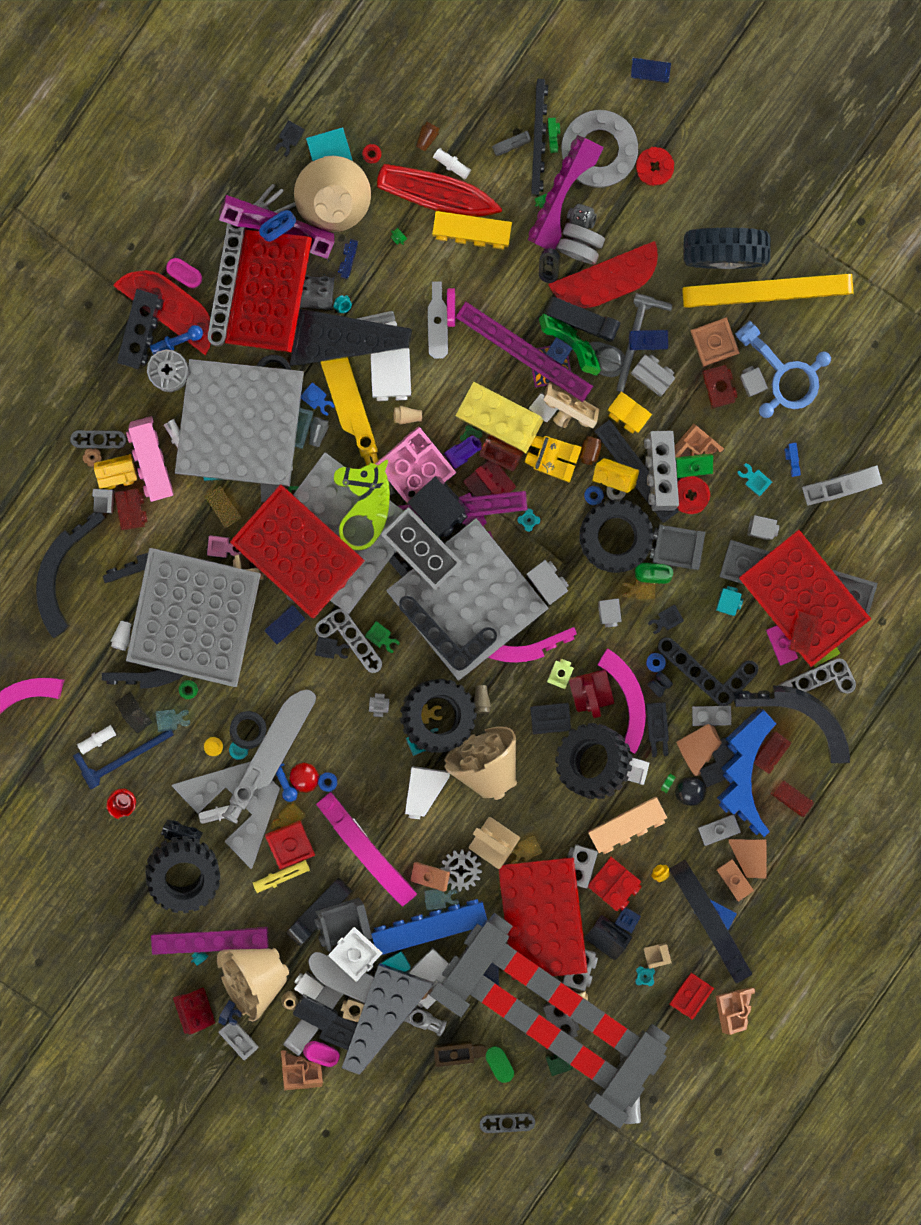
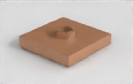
M727 317L690 330L703 367L740 354Z

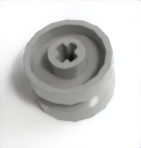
M567 223L563 234L569 239H560L556 249L578 261L596 264L599 254L594 249H601L605 238L589 229Z

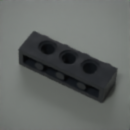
M144 288L136 289L117 363L136 369L146 366L149 355H147L148 347L151 348L154 340L152 332L153 329L157 328L159 318H156L158 310L161 311L164 303L162 299L163 294ZM145 305L150 308L149 316L143 313ZM139 324L145 326L146 330L144 334L139 333ZM134 342L138 343L141 347L139 353L133 350Z

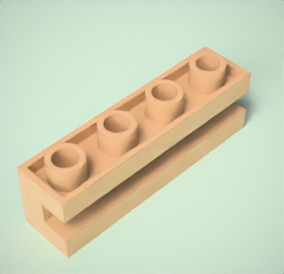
M655 796L591 829L588 833L597 851L606 854L614 849V845L618 843L624 845L631 841L630 837L637 834L639 837L648 832L647 828L653 825L656 828L664 824V819L667 816Z

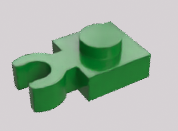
M548 118L550 153H557V134H560V122L556 123V118Z
M377 621L365 635L367 639L379 648L383 644L386 645V649L390 653L394 652L390 649L391 643L394 642L400 645L398 640L389 638L391 632Z

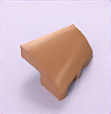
M695 424L689 428L674 446L675 458L712 454L717 451L721 452L724 449Z
M707 724L676 743L694 776H698L701 773L700 769L705 762H709L712 758V753L719 748L722 742L715 727Z
M728 839V843L747 878H766V839Z
M754 988L731 991L716 996L722 1033L731 1035L747 1029V1017L751 1011L749 1003L751 994L755 993Z
M281 1051L284 1090L322 1087L323 1080L320 1064L307 1061L301 1056L296 1057L288 1054L287 1051Z

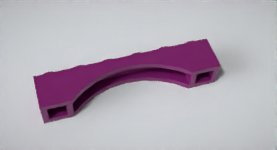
M579 135L572 141L570 152L564 158L562 168L554 179V185L546 195V202L537 214V221L529 231L528 241L545 249L552 248L555 250L562 236L560 213L565 195L578 176L596 165L604 147Z
M225 195L219 210V220L237 227L260 230V227L278 213ZM296 220L295 225L290 230L284 233L311 237L309 253L328 259L334 244V233Z
M268 927L209 932L153 933L151 935L152 955L230 949H266L269 947Z

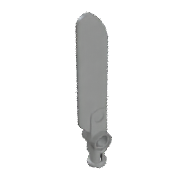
M299 691L282 705L229 800L230 805L226 812L221 815L222 817L237 824V818L241 811L247 807L255 790L266 787L271 783L315 704L316 696L312 691ZM244 789L249 793L246 799L238 797L237 794L240 790Z
M320 952L311 954L308 963L311 971L319 981L332 989L365 1003L374 979L373 976L364 973L355 982L327 955ZM415 1007L404 1020L423 1030L429 1029L437 1033L439 1037L447 1023L446 1020L441 1021L420 1007ZM419 1012L422 1014L421 1020L413 1021V1015Z

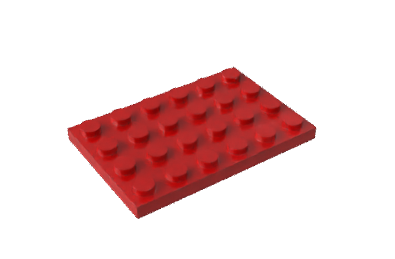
M245 230L225 343L292 352L312 241L311 237L282 234L273 241H265L259 231Z
M281 484L230 541L235 548L313 619L365 561Z
M799 529L738 577L810 667L871 620L869 615Z
M574 857L502 865L499 869L504 919L513 926L507 934L509 936L507 944L551 976L587 973Z

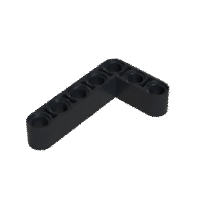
M404 596L399 601L400 610L455 670L460 671L467 668L497 639L496 631L491 627H486L460 649L413 597ZM405 599H410L413 602V607L410 610H405L402 607V602ZM418 613H423L426 616L424 624L416 623L415 616ZM434 627L439 630V636L436 639L429 637L428 631L430 628ZM491 630L494 633L493 640L485 641L483 639L484 631ZM444 642L451 643L452 651L444 653L441 650V645ZM476 643L479 645L480 650L477 654L469 652L468 647L470 644ZM462 656L465 659L463 667L455 666L454 659L456 657Z
M664 637L657 643L659 652L720 706H728L734 700V693L742 691L758 673V665L754 661L746 660L721 684L673 639ZM666 640L672 645L671 649L667 652L661 648L662 642ZM679 653L684 654L686 657L683 664H678L675 660ZM750 663L753 665L754 671L748 675L744 672V667ZM693 666H697L700 670V674L697 677L690 675V669ZM734 678L741 680V685L737 689H734L731 685V681ZM707 679H711L714 682V687L711 690H707L704 687V682ZM721 692L728 694V700L725 703H721L718 699Z

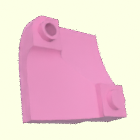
M419 426L375 463L380 465L383 461L388 460L385 470L388 481L407 503L413 498L408 496L409 491H415L416 495L435 476L441 477L446 482L456 473Z

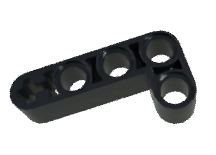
M553 296L550 297L544 311L545 315L556 318L574 328L609 342L614 341L621 322L613 318L600 316Z
M338 877L294 922L286 933L301 946L316 929L314 919L317 916L315 911L342 903L353 890Z

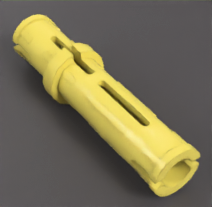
M304 860L274 874L269 873L267 877L253 882V885L258 894L270 887L275 888L277 884L310 871L307 861Z

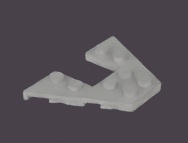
M251 761L176 783L172 787L199 813L224 788H227L233 794ZM273 780L268 786L255 790L246 807L252 816L225 840L226 844L250 869L253 868L280 791V787ZM243 789L237 795L240 799H246L249 793Z

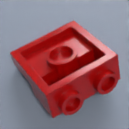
M610 857L589 882L588 888L618 911L619 909H625L629 903L627 899L631 894L635 896L639 892L641 881L614 858Z

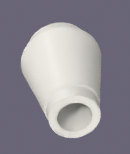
M120 621L111 639V647L126 651L130 641V623Z

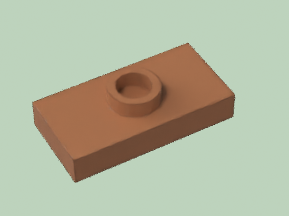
M733 859L716 869L738 902L754 891Z
M415 862L411 881L440 891H447L450 872Z

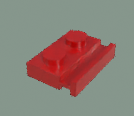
M690 972L669 1004L693 1020L714 988Z

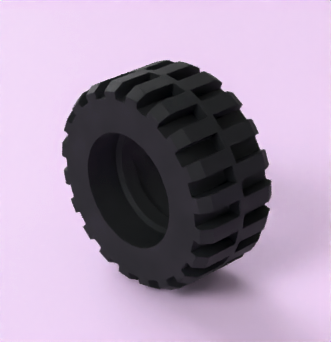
M620 499L607 500L596 505L585 516L580 527L579 541L583 554L596 568L611 573H620L637 567L646 559L652 548L653 527L647 514L639 506ZM612 518H620L627 521L634 531L632 546L622 554L606 552L598 540L600 527L605 521Z
M432 679L418 684L404 698V705L400 710V713H402L400 722L401 724L403 723L404 729L402 730L404 734L409 736L408 740L411 743H415L417 748L431 753L447 752L460 747L465 740L469 739L471 736L470 732L475 728L473 723L477 713H474L473 708L476 707L475 703H472L470 700L471 695L469 692L466 693L463 686L455 684L452 680ZM432 698L447 700L454 710V724L449 731L443 734L430 732L422 721V708Z
M588 723L587 726L582 724L577 727L578 730H570L568 732L570 735L568 737L564 736L561 740L563 744L557 748L559 756L555 757V763L559 764L556 767V772L561 775L560 781L570 791L588 799H604L605 795L609 797L614 795V790H620L623 787L621 785L622 782H627L629 779L627 773L632 770V766L629 764V761L633 760L632 754L628 753L630 747L625 743V739L616 731L595 723ZM601 744L607 751L608 760L606 767L598 776L590 779L585 778L580 769L581 758L588 748Z
M182 836V839L173 837L170 842L165 840L161 843L160 848H154L153 855H149L147 859L148 864L145 867L150 896H153L156 904L161 903V907L165 910L171 908L173 913L183 911V914L189 913L188 910L192 909L194 912L200 910L199 906L203 905L205 907L209 904L208 899L215 897V890H218L220 886V871L215 854L206 843L202 842L200 844L199 839L196 838L189 840L188 836ZM178 863H191L201 870L199 878L193 884L185 887H176L169 884L165 880V874L172 866Z

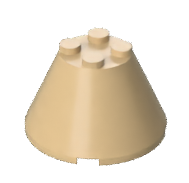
M325 156L312 161L301 171L295 183L294 200L299 214L309 225L328 232H340L353 227L364 217L370 205L371 188L364 171L356 163L340 156Z
M508 727L485 729L486 733L478 736L472 734L468 740L463 742V745L454 748V750L447 754L445 758L446 771L483 798L494 797L495 800L504 797L506 791L517 785L516 736L513 730Z
M275 948L222 950L217 955L218 968L222 967L224 976L221 979L226 991L237 1009L242 1012V1015L247 1014L250 1017L248 1018L250 1021L260 1018L287 981L286 976L289 975V970L285 964L282 965L279 953Z

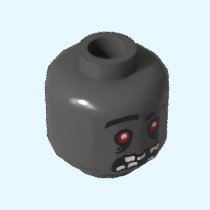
M576 204L574 208L569 209L567 214L570 224L586 229H592L597 218V214H595L592 207L582 204Z

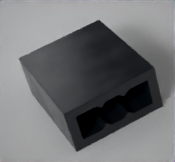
M435 476L408 501L409 505L438 537H447L454 530L452 527L457 523H462L468 517L466 514L470 511L439 476Z

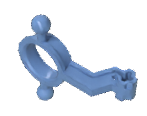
M748 321L735 333L745 346L750 343L776 370L772 380V391L775 398L770 403L762 404L759 408V413L763 418L771 417L774 409L779 404L787 408L799 409L812 403L819 389V379L816 371L821 366L825 367L830 364L831 356L829 353L820 352L816 356V361L811 366L799 361L788 362L783 365L772 350L757 337L760 331L751 321ZM792 368L802 369L809 377V390L798 401L786 400L779 391L781 376Z

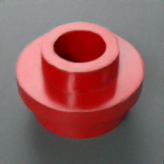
M374 144L367 145L362 152L363 159L370 164L377 163L382 155L380 148ZM374 151L376 155L371 158L368 156V153Z

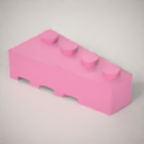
M152 416L130 422L129 431L126 432L129 443L133 442L135 448L132 450L134 460L139 461L140 468H137L139 477L144 479L146 486H143L145 496L150 497L151 502L173 496L174 492L167 467L164 466L165 461L162 450L158 447L157 432L152 427V423H154Z

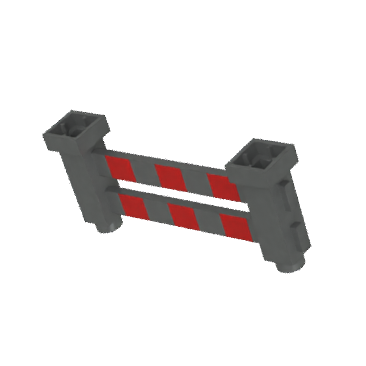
M494 913L489 921L485 920L481 926L476 924L464 941L467 947L459 958L454 955L442 973L445 977L441 983L436 979L428 994L460 1017L463 1016L470 1006L466 1000L469 994L599 1084L602 1087L600 1092L598 1093L593 1089L585 1103L612 1124L621 1128L629 1117L625 1109L628 1105L632 1108L645 1089L642 1087V1084L649 1074L654 1076L667 1057L664 1055L667 1050L665 1044L670 1036L652 1023L646 1032L642 1030L637 1036L506 944L509 938L507 934L513 926ZM494 963L625 1055L616 1068L485 977L483 974L490 964Z

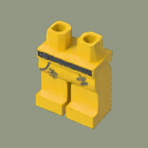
M535 436L530 446L540 449L538 456L527 453L524 462L532 466L534 470L569 483L575 465L559 461L558 459L576 464L582 447L544 436V438Z

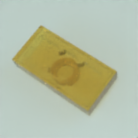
M221 486L205 495L208 503L225 528L242 518Z

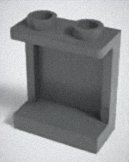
M659 524L658 528H654L653 539H656L655 547H652L650 551V558H653L652 563L699 570L705 532Z
M359 897L315 911L317 916L314 919L317 930L321 932V936H318L321 946L325 947L328 952L332 951L331 946L337 945V942L342 937L344 938L353 927L367 939H372L365 907Z

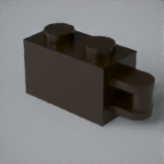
M472 1040L434 1045L436 1067L474 1063V1058L484 1057L487 1053L485 1045H472Z

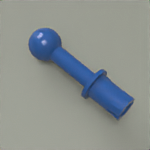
M193 325L188 329V332L172 339L167 336L165 340L153 344L151 351L154 355L158 351L174 350L175 345L190 339L197 341L202 338L203 330L201 327Z
M281 763L276 775L283 788L282 796L285 801L293 802L296 800L298 793L295 788L290 787L281 768L284 766V763Z

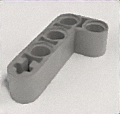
M334 610L316 624L315 631L320 637H328L338 630L369 672L376 673L382 668V660L349 614L344 610ZM338 612H342L345 615V621L342 623L335 621L334 616ZM323 623L328 624L330 627L327 634H321L319 631V626ZM350 627L354 628L357 632L353 639L346 636V630ZM360 643H364L368 647V651L365 654H360L357 651V646ZM371 651L374 654L370 656L372 660H378L379 662L377 664V669H375L374 667L370 669V661L368 659H366V661L362 659L363 657L368 656Z
M836 658L786 680L778 686L792 687L791 682H793L796 689L807 692L834 680L837 689L842 693L848 694L854 691L856 683L846 661ZM836 662H840L843 665V669L839 673L833 669ZM818 670L825 672V678L821 681L816 678ZM801 678L807 679L808 685L806 688L802 689L799 687L798 682ZM848 679L851 683L848 690H844L841 686L842 681Z

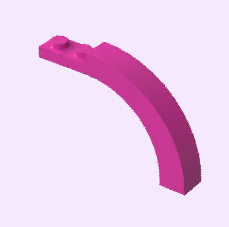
M572 627L531 645L518 647L503 645L488 658L503 662L536 660L544 657L542 649L545 648L548 651L556 648V643L562 640L564 644L574 640V635H577L575 628Z
M606 648L597 665L613 676L625 695L629 717L624 739L625 743L629 745L630 751L635 754L640 745L645 727L644 697L631 669L619 656Z
M34 678L15 683L0 691V714L12 704L25 698L43 696L59 699L64 680L57 678Z
M331 792L316 804L358 859L402 907L417 895L410 884L373 845Z

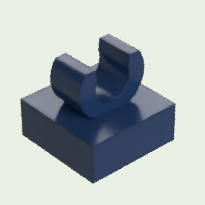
M625 907L620 912L615 924L632 933L641 916Z
M229 1000L220 1014L218 1023L225 1026L229 1022L231 1025L236 1026L237 1021L232 1016L241 1017L242 1012L235 1009V1003Z

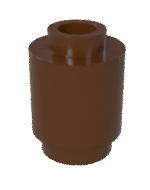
M589 436L586 437V440H583L578 457L582 459L581 463L590 466L593 463H597L602 447L600 445L601 440Z

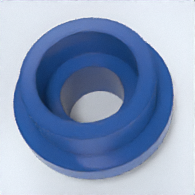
M597 486L587 488L584 494L586 502L590 505L601 503L604 497L603 491ZM592 492L597 493L598 496L596 499H592L590 497V494Z
M653 653L648 656L646 664L649 670L660 672L664 669L666 661L663 655ZM654 659H658L660 661V664L658 666L653 665Z
M329 772L322 774L318 780L319 787L326 792L334 790L337 786L336 776ZM327 778L332 781L329 786L324 783V780Z

